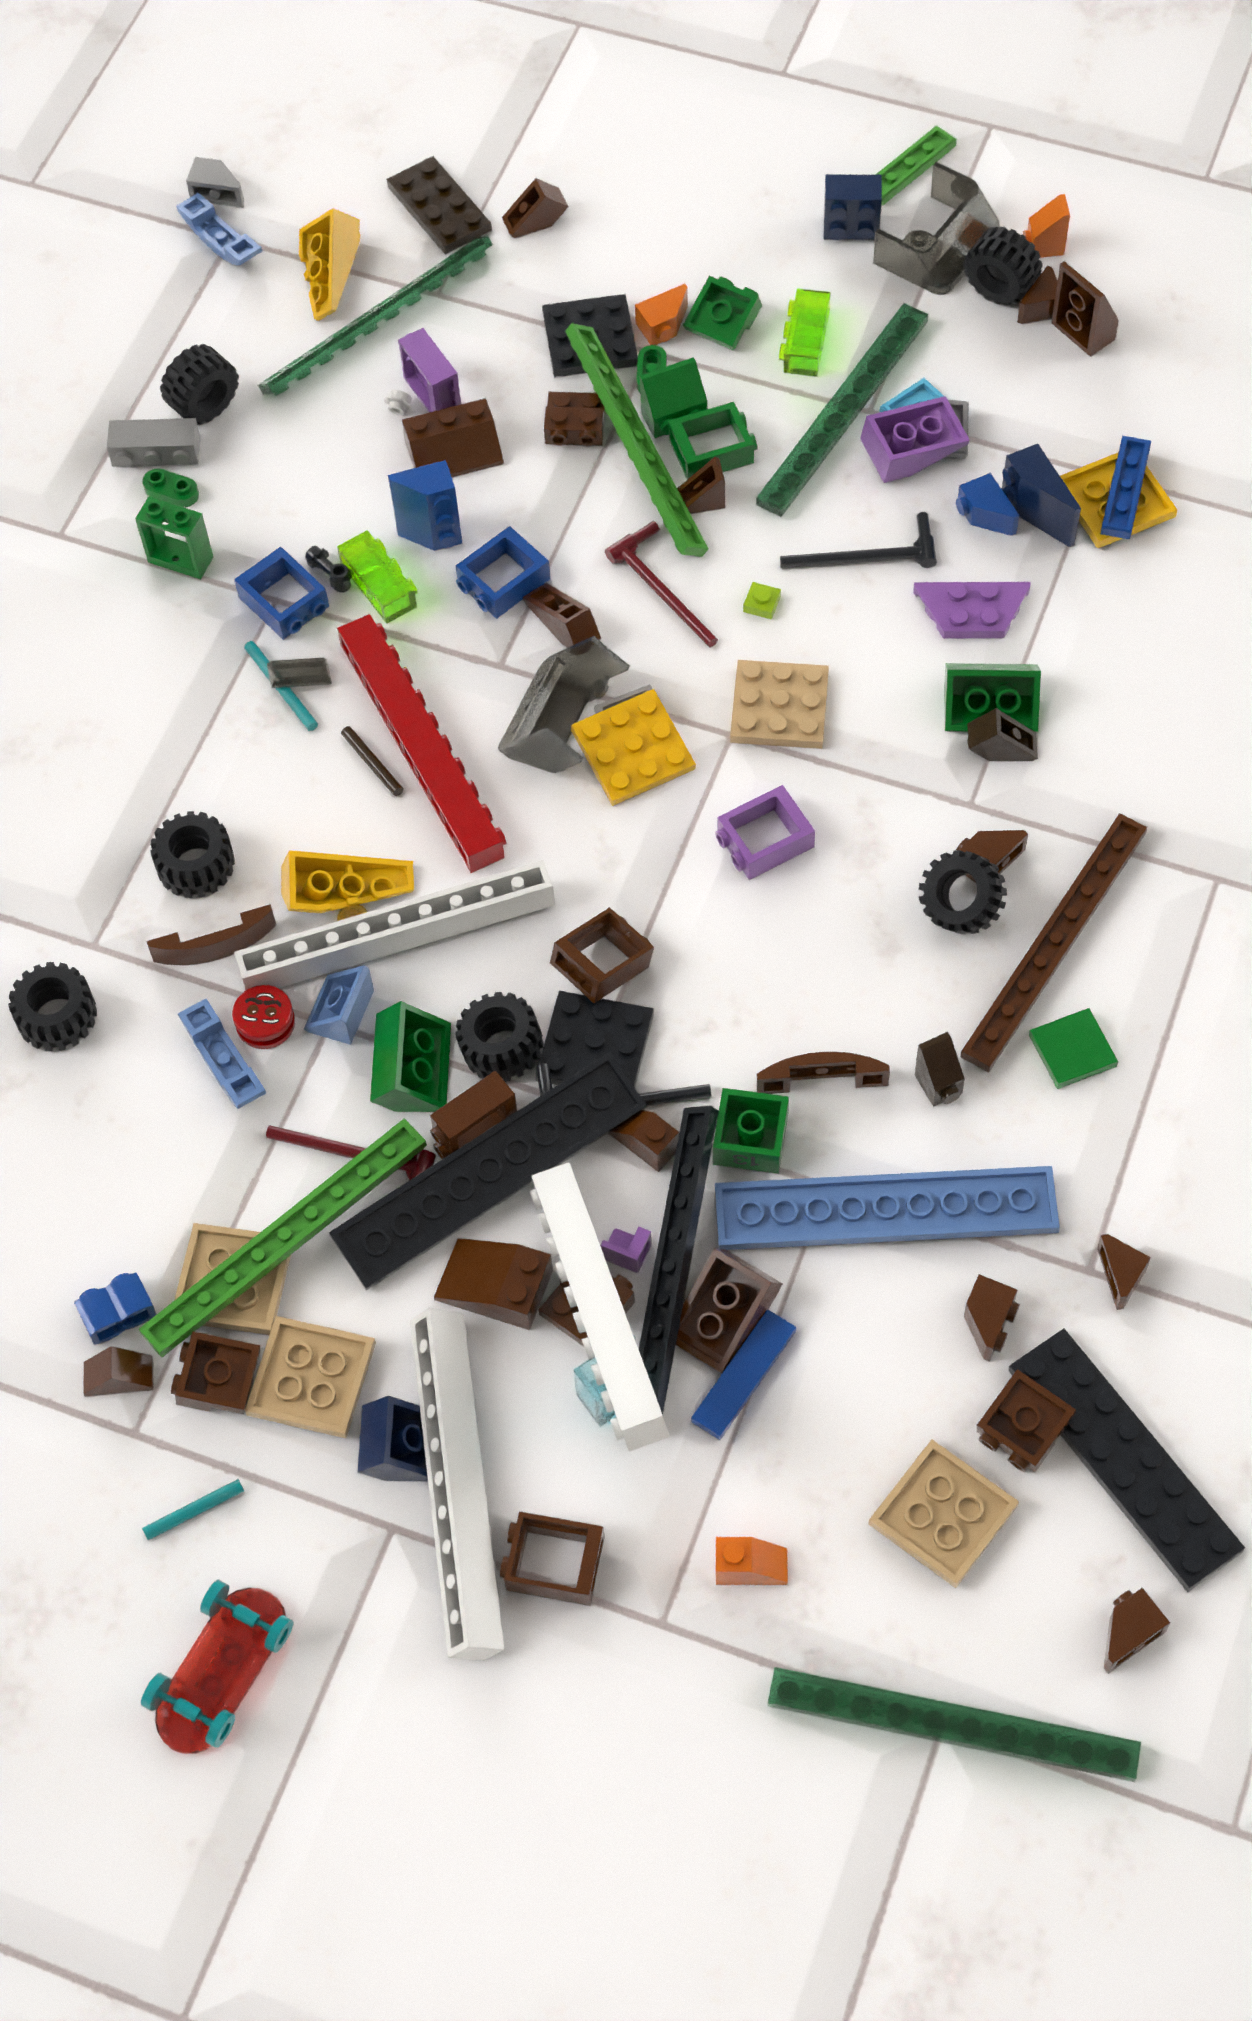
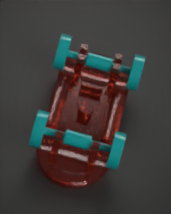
M219 1579L207 1590L201 1602L200 1611L211 1618L196 1639L172 1680L162 1673L156 1674L147 1685L141 1698V1706L150 1711L156 1709L155 1723L157 1732L162 1741L172 1750L182 1754H196L207 1750L211 1746L219 1748L230 1734L235 1723V1712L272 1652L277 1653L284 1646L293 1628V1620L286 1617L283 1605L272 1593L260 1588H244L228 1595L229 1585Z

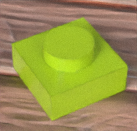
M752 582L743 604V612L772 620L781 598V589Z

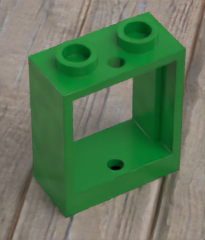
M735 402L668 420L669 442L687 480L714 457L720 459L723 472L754 463V451L757 450V441L753 433L749 434L745 414L738 411ZM732 425L740 443L699 455L695 454L688 437Z
M148 496L135 518L148 563L201 580L214 558L203 514ZM165 531L186 537L187 542L166 536Z

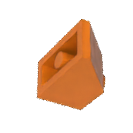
M1065 194L1058 195L1029 217L1028 228L1023 230V235L1027 237L1026 239L1034 244V249L1039 252L1040 258L1065 255L1070 212Z
M684 283L635 304L636 325L650 345L667 342L677 336L688 308L687 285Z
M716 1537V1585H788L787 1548L754 1537Z

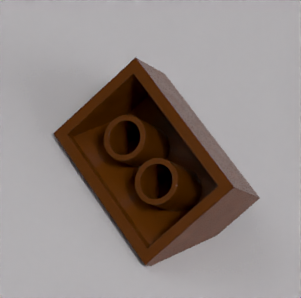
M486 398L402 419L405 444L414 468L446 460L451 477H456L504 464L494 419Z

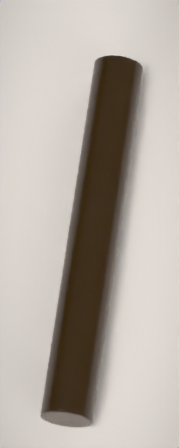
M350 726L345 727L341 731V735L393 796H399L404 788Z

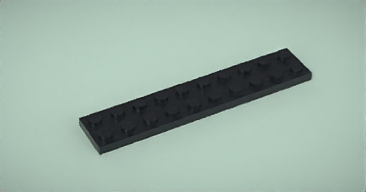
M608 1052L329 1232V1235L367 1291L533 1183L532 1175L559 1166L628 1121L640 1111L645 1110L647 1105L611 1052Z

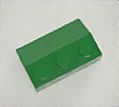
M945 663V731H968L967 723L996 708L1034 732H1038L1041 670L1038 664Z
M403 1001L377 1013L370 1102L394 1112H435L446 1105L451 1022Z

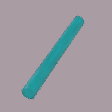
M254 641L247 642L244 646L246 652L307 730H315L318 727V722Z

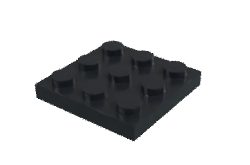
M626 294L542 305L554 377L586 373L565 332L571 323L593 327L614 369L637 366L638 355Z
M559 990L539 1064H549L551 1082L554 1085H558L603 1055L611 1052L628 1079L636 1087L654 1017V1008L607 999H600L593 1003L585 995Z

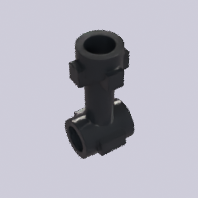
M316 545L310 547L305 554L307 564L312 569L315 567L321 568L330 576V585L337 592L348 591L351 587V570L344 564L338 563L334 565L328 560L329 552L326 549H320Z

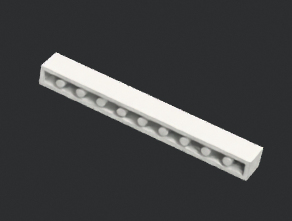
M544 860L238 950L234 954L245 990L259 985L281 988L555 906L553 884Z
M570 1162L532 1175L536 1189L531 1190L530 1194L536 1210L540 1208L544 1210V1213L538 1214L544 1233H552V1237L547 1238V1242L553 1258L560 1256L561 1261L555 1263L561 1282L569 1281L570 1286L564 1288L570 1307H578L579 1311L573 1313V1317L579 1333L587 1332L588 1337L582 1339L588 1359L596 1358L597 1364L591 1365L597 1385L605 1384L607 1390L600 1392L607 1413L614 1411L616 1414V1418L610 1419L616 1439L624 1438L630 1452L670 1437Z
M429 1307L410 1320L447 1653L448 1658L484 1661L505 1650L499 1607L500 1597L497 1591L495 1575L496 1564L493 1558L491 1527L488 1518L487 1493L483 1477V1460L479 1444V1427L476 1420L475 1394L471 1379V1362L467 1346V1330L465 1328L464 1313Z

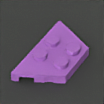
M914 582L913 593L916 597L919 596L924 603L927 615L936 623V628L943 639L1005 638L1012 620L1016 618L1020 610V605L1025 596H1028L1031 584L1030 582Z

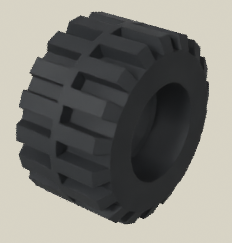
M1002 226L999 228L991 227L981 235L963 262L965 276L969 278L968 282L971 286H974L978 294H982L989 301H994L995 304L1000 305L1003 303L1005 306H1010L1012 303L1017 304L1024 298L1042 273L1041 268L1043 267L1042 261L1039 259L1041 257L1039 252L1034 249V244L1026 239L1027 237L1023 234H1018L1016 230H1008Z
M196 344L191 346L190 349L186 348L166 368V373L161 379V397L182 418H196L197 425H201L205 421L208 423L214 417H218L230 405V401L234 398L235 390L239 385L237 382L239 375L236 372V368L210 345L201 344L198 346Z
M187 811L185 816H181L180 813L174 815L172 821L166 819L162 823L163 828L156 829L154 832L156 838L151 839L150 845L152 850L150 852L159 880L162 881L163 886L167 890L172 889L173 894L177 896L184 893L185 898H192L193 894H198L200 898L205 897V892L215 893L218 891V885L224 886L228 882L226 876H232L234 871L232 865H235L234 852L226 828L223 824H219L217 818L212 816L208 819L207 813L200 812L199 815H195L194 811ZM192 849L207 850L204 855L195 860L184 861L179 859L182 854Z
M954 850L953 854L947 852L941 854L940 861L934 859L929 863L932 869L931 871L924 870L922 876L926 877L925 883H919L918 890L924 891V895L919 896L920 904L926 906L923 912L926 916L932 918L931 922L955 933L975 934L979 933L980 928L986 930L991 927L989 923L991 920L997 921L1001 915L997 911L999 908H1005L1006 902L1002 901V896H1007V888L1002 887V883L1006 881L1004 876L998 873L999 868L995 864L990 863V860L975 853L963 852L961 850ZM970 874L977 885L976 897L968 908L956 911L949 900L950 888L957 878Z
M47 962L45 967H41L40 964L33 966L34 971L29 973L26 970L21 974L23 977L21 981L16 979L13 984L15 991H10L9 993L11 1002L8 1003L9 1010L19 1033H21L27 1043L31 1042L32 1046L40 1049L43 1045L45 1051L52 1052L54 1047H58L59 1051L66 1050V1045L72 1044L74 1047L79 1044L78 1039L80 1037L85 1039L89 1035L87 1028L94 1027V1017L97 1016L96 1002L87 980L83 975H80L79 970L74 967L69 969L65 963L60 962L59 966H55L54 962ZM51 1000H68L67 1004L56 1013L48 1015L38 1013L41 1007Z
M495 992L494 996L491 997L488 994L482 995V1000L478 1002L473 1000L469 1003L471 1008L469 1010L464 1009L461 1012L462 1019L457 1020L456 1023L458 1031L455 1032L465 1062L473 1073L477 1072L478 1077L481 1079L494 1071L505 1082L511 1081V1077L515 1075L520 1078L524 1075L523 1071L525 1069L531 1070L535 1066L533 1060H539L542 1055L540 1049L543 1048L544 1041L532 1007L527 1005L525 999L522 997L517 999L513 993L503 996L502 992ZM513 1031L511 1036L502 1042L486 1043L492 1035L498 1032Z

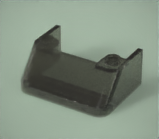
M935 162L933 164L930 197L956 210L934 235L923 230H914L901 240L878 228L875 232L873 264L933 294L945 295L951 292L964 277L965 267L963 262L968 252L986 230H989L991 227L999 228L1000 221L975 180Z
M595 636L549 656L538 668L499 743L498 750L509 759L551 773L563 772L567 768L581 763L584 757L566 744L572 733L571 724L578 722L588 702L594 699L599 700L606 694L609 689L607 684L610 678L628 671L630 665Z

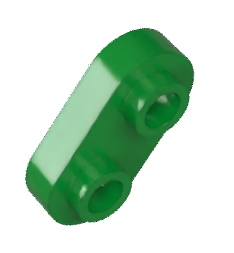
M648 345L639 351L636 385L639 393L640 375L667 366V354L662 347Z
M152 469L142 479L147 496L181 507L192 506L199 498L197 484L189 477L164 469Z

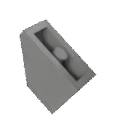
M195 157L186 180L189 196L192 197L200 193L211 204L243 208L245 203L241 184L222 160Z

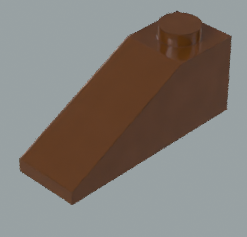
M545 583L522 597L524 603L558 641L576 654L590 649L592 644L602 639L591 609L550 584Z

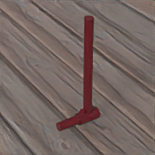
M655 521L650 522L632 535H626L605 549V555L611 563H623L625 561L709 648L717 643L718 639L635 555L640 543L660 531Z
M271 1125L268 1126L266 1131V1138L348 1158H355L366 1149ZM423 1149L401 1166L399 1170L406 1171L408 1179L411 1180L433 1166L436 1154Z

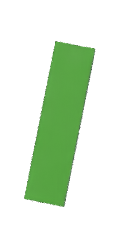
M936 125L875 174L882 175L881 205L886 204L956 147L957 139Z

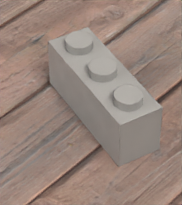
M196 418L109 420L107 451L112 467L199 464L200 433Z

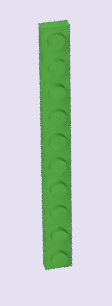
M571 323L565 331L571 346L576 351L582 363V368L588 374L594 391L600 397L606 414L614 424L617 435L621 438L627 449L628 456L633 461L641 481L645 484L653 504L657 507L663 519V524L669 530L676 549L682 555L702 557L709 548L593 327Z
M405 1118L402 1119L140 1327V1334L159 1356L163 1358L188 1338L192 1331L198 1330L427 1146L426 1140Z

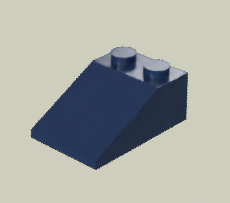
M1037 443L1006 455L1005 467L1002 470L1003 482L1001 489L1018 512L1019 517L1068 547L1074 546L1081 507L1040 445Z

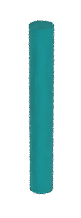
M236 1479L148 1524L142 1530L147 1540H150L244 1492V1489L239 1479Z

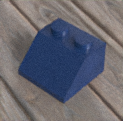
M389 1395L362 1405L357 1473L383 1481H428L419 1405Z

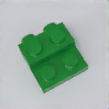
M709 275L685 319L683 327L692 333L734 351L745 329L750 330L763 305L759 299V294L747 287H744L742 290L734 286V283L725 277L720 276L717 279Z

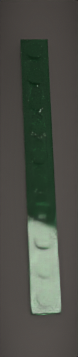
M488 235L475 238L259 383L257 386L262 394L274 393L277 396L289 389L287 383L295 378L299 381L312 373L311 367L317 363L321 366L334 358L332 353L339 348L344 351L356 343L354 338L362 333L366 336L378 329L376 323L382 319L389 321L399 315L400 307L405 304L411 306L421 300L422 296L420 294L428 289L431 292L444 284L443 278L448 275L454 277L465 270L464 264L470 260L474 263L487 255L485 250L493 245Z
M905 303L902 304L756 497L757 506L780 517L784 515L927 324V313Z
M774 1667L768 1707L1135 1782L1137 1779L1141 1748L1140 1741Z

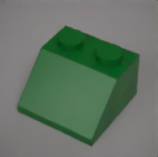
M694 357L640 375L641 414L654 439L668 435V420L708 409V401Z

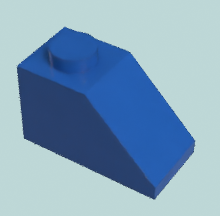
M991 473L959 485L956 507L960 515H965L972 526L1010 536L1017 534L1019 514Z

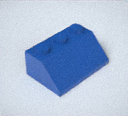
M446 460L388 475L398 536L433 551L463 544L456 490Z

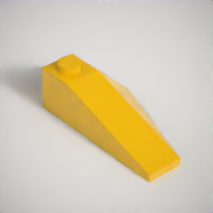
M335 208L330 209L299 229L300 261L304 262L306 266V271L303 274L305 281L310 282L311 289L308 295L314 319L317 321L322 320L337 310L360 244V219Z
M289 850L281 865V896L288 911L324 913L414 891L413 861Z

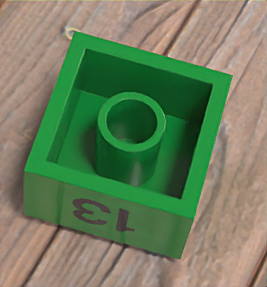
M723 1088L713 1142V1165L779 1174L788 1120L789 1097Z

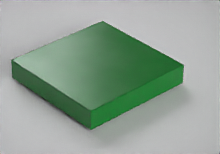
M1090 1008L1029 1031V1037L1057 1089L1110 1070L1118 1065V1060Z

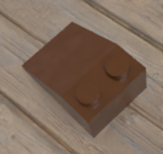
M1063 261L1059 267L1051 324L1091 357L1116 340L1119 319L1106 296Z
M458 1238L433 1298L441 1303L530 1330L553 1272L551 1254L520 1244Z
M714 1248L683 1304L676 1346L723 1373L767 1309L769 1310L783 1283L730 1251Z

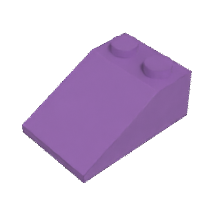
M946 396L866 416L860 437L884 483L910 477L963 448L970 442Z

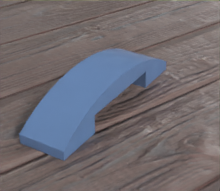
M200 193L193 195L176 206L177 211L194 233L213 252L227 262L234 265H242L263 252L262 247L246 233L242 236L239 235L216 215L214 206Z
M207 999L178 1013L182 1024L200 1055L237 1109L267 1094L252 1068L248 1067L226 1033L221 1020Z

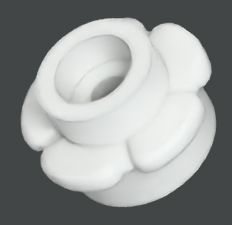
M391 390L389 396L384 399V402L388 404V410L394 414L403 415L405 411L409 412L412 408V397L401 390Z

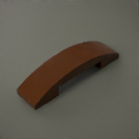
M271 904L240 913L243 924L184 942L180 941L178 932L146 941L153 962L166 965L202 964L233 955L235 951L248 948L261 940L276 926Z
M848 1052L807 1053L781 1060L757 1073L756 1091L766 1094L789 1093L790 1081L851 1076H854L855 1088L888 1086L890 1066L880 1060Z

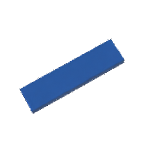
M1122 435L1100 534L1130 540L1152 441Z
M767 1309L691 1417V1422L721 1440L794 1336L797 1327Z

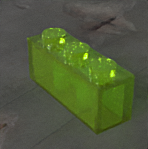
M797 288L795 300H789L788 317H791V320L785 321L783 338L787 340L786 343H781L779 360L784 361L783 373L818 376L830 314L831 292Z
M366 530L337 546L340 563L346 565L351 570V579L386 624L417 608L415 594L418 591L411 578L406 579L403 576L399 563L395 558L390 559L388 557L386 549L379 538L374 539L370 532Z

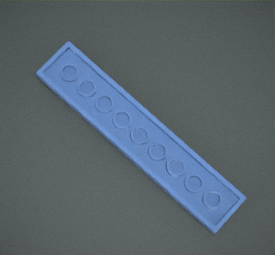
M1052 1166L715 1183L719 1249L726 1250L1058 1233L1060 1228Z

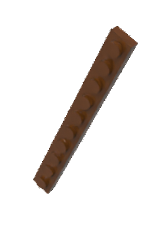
M1121 813L1118 814L962 1049L961 1058L988 1073L991 1071L1146 835L1148 827Z

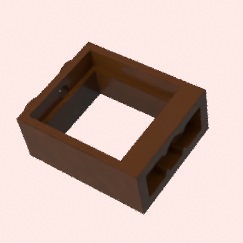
M609 907L554 942L550 964L588 999L596 1003L649 968L654 946L646 937L640 935L630 926L625 918L619 916ZM604 936L629 958L606 974L581 953L582 950Z
M496 1071L430 1115L432 1123L430 1133L436 1142L433 1144V1147L441 1159H444L518 1111L515 1093Z
M519 1511L517 1523L511 1522L509 1526L507 1543L512 1544L509 1557L503 1556L500 1567V1578H504L506 1591L591 1606L605 1539L604 1527ZM528 1532L585 1543L576 1588L519 1577Z

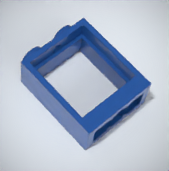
M511 526L455 565L456 583L459 589L464 594L469 593L484 612H490L496 619L522 601L523 596L551 579L549 560ZM506 553L525 571L497 592H494L477 574Z
M281 546L234 579L238 597L282 640L291 634L297 633L303 625L314 617L320 616L330 607L326 588ZM289 574L309 593L282 613H279L260 594Z

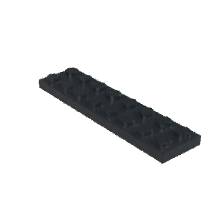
M1065 1328L1009 1365L1008 1371L1012 1376L1018 1369L1076 1409V1414L1060 1434L1061 1437L1187 1592L1244 1552L1245 1546Z

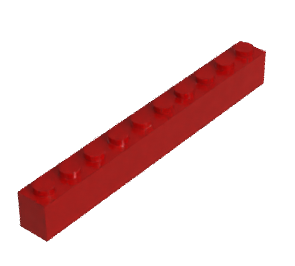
M368 614L338 627L337 631L343 651L470 873L504 859L503 845H506L507 842L500 827L494 828L491 823L493 817L488 806L485 803L481 805L477 799L479 793L474 782L466 780L464 776L466 771L459 757L454 758L452 756V746L448 737L445 734L440 735L437 730L439 729V724L432 711L427 713L424 707L426 702L419 689L414 690L412 687L413 680L407 667L401 668L398 663L400 658L394 645L388 646L386 642L387 635L382 624H376L372 616Z

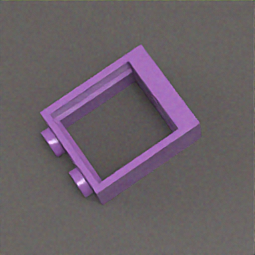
M421 328L398 339L403 377L428 412L460 405L458 373L425 329Z
M783 785L717 817L715 836L722 848L727 847L732 854L731 859L735 868L739 872L743 871L749 880L795 858L815 846L814 828ZM774 810L791 835L751 854L735 829Z

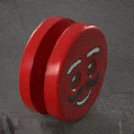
M270 985L254 986L244 991L234 1003L232 1017L238 1036L244 1043L253 1048L270 1049L284 1043L294 1030L295 1014L291 1001L286 993L277 987Z

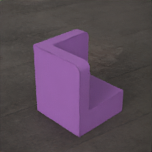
M638 1226L635 1235H632L620 1229H614L609 1240H603L600 1245L605 1260L639 1273L652 1246L651 1231Z

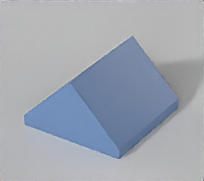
M363 965L327 975L304 1030L308 1033L351 1045L374 992L369 968Z

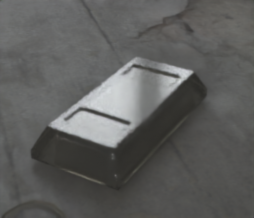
M326 658L277 660L267 663L271 688L332 684Z

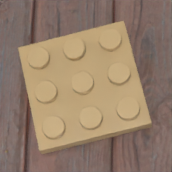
M737 660L730 743L823 749L829 665Z
M193 1223L174 1300L260 1232ZM291 1255L203 1326L270 1335L275 1317L278 1314Z
M276 1316L245 1408L246 1415L347 1438L376 1345L375 1338Z
M931 1439L871 1516L868 1524L950 1585L957 1588L1016 1510L1019 1501Z

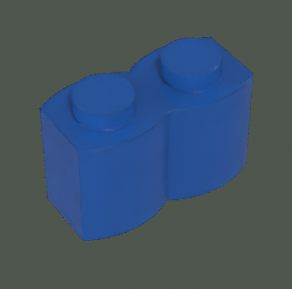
M137 1272L119 1274L106 1287L88 1289L74 1302L94 1345L109 1341L125 1330L135 1328L157 1315Z

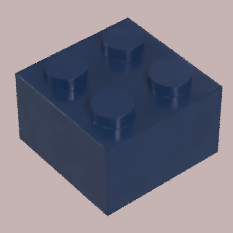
M825 174L823 240H879L882 175Z

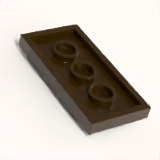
M434 156L386 179L387 187L445 255L492 231V225L488 218Z

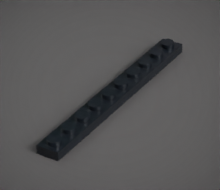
M713 1106L689 1107L683 1110L638 1349L662 1415L719 1113Z

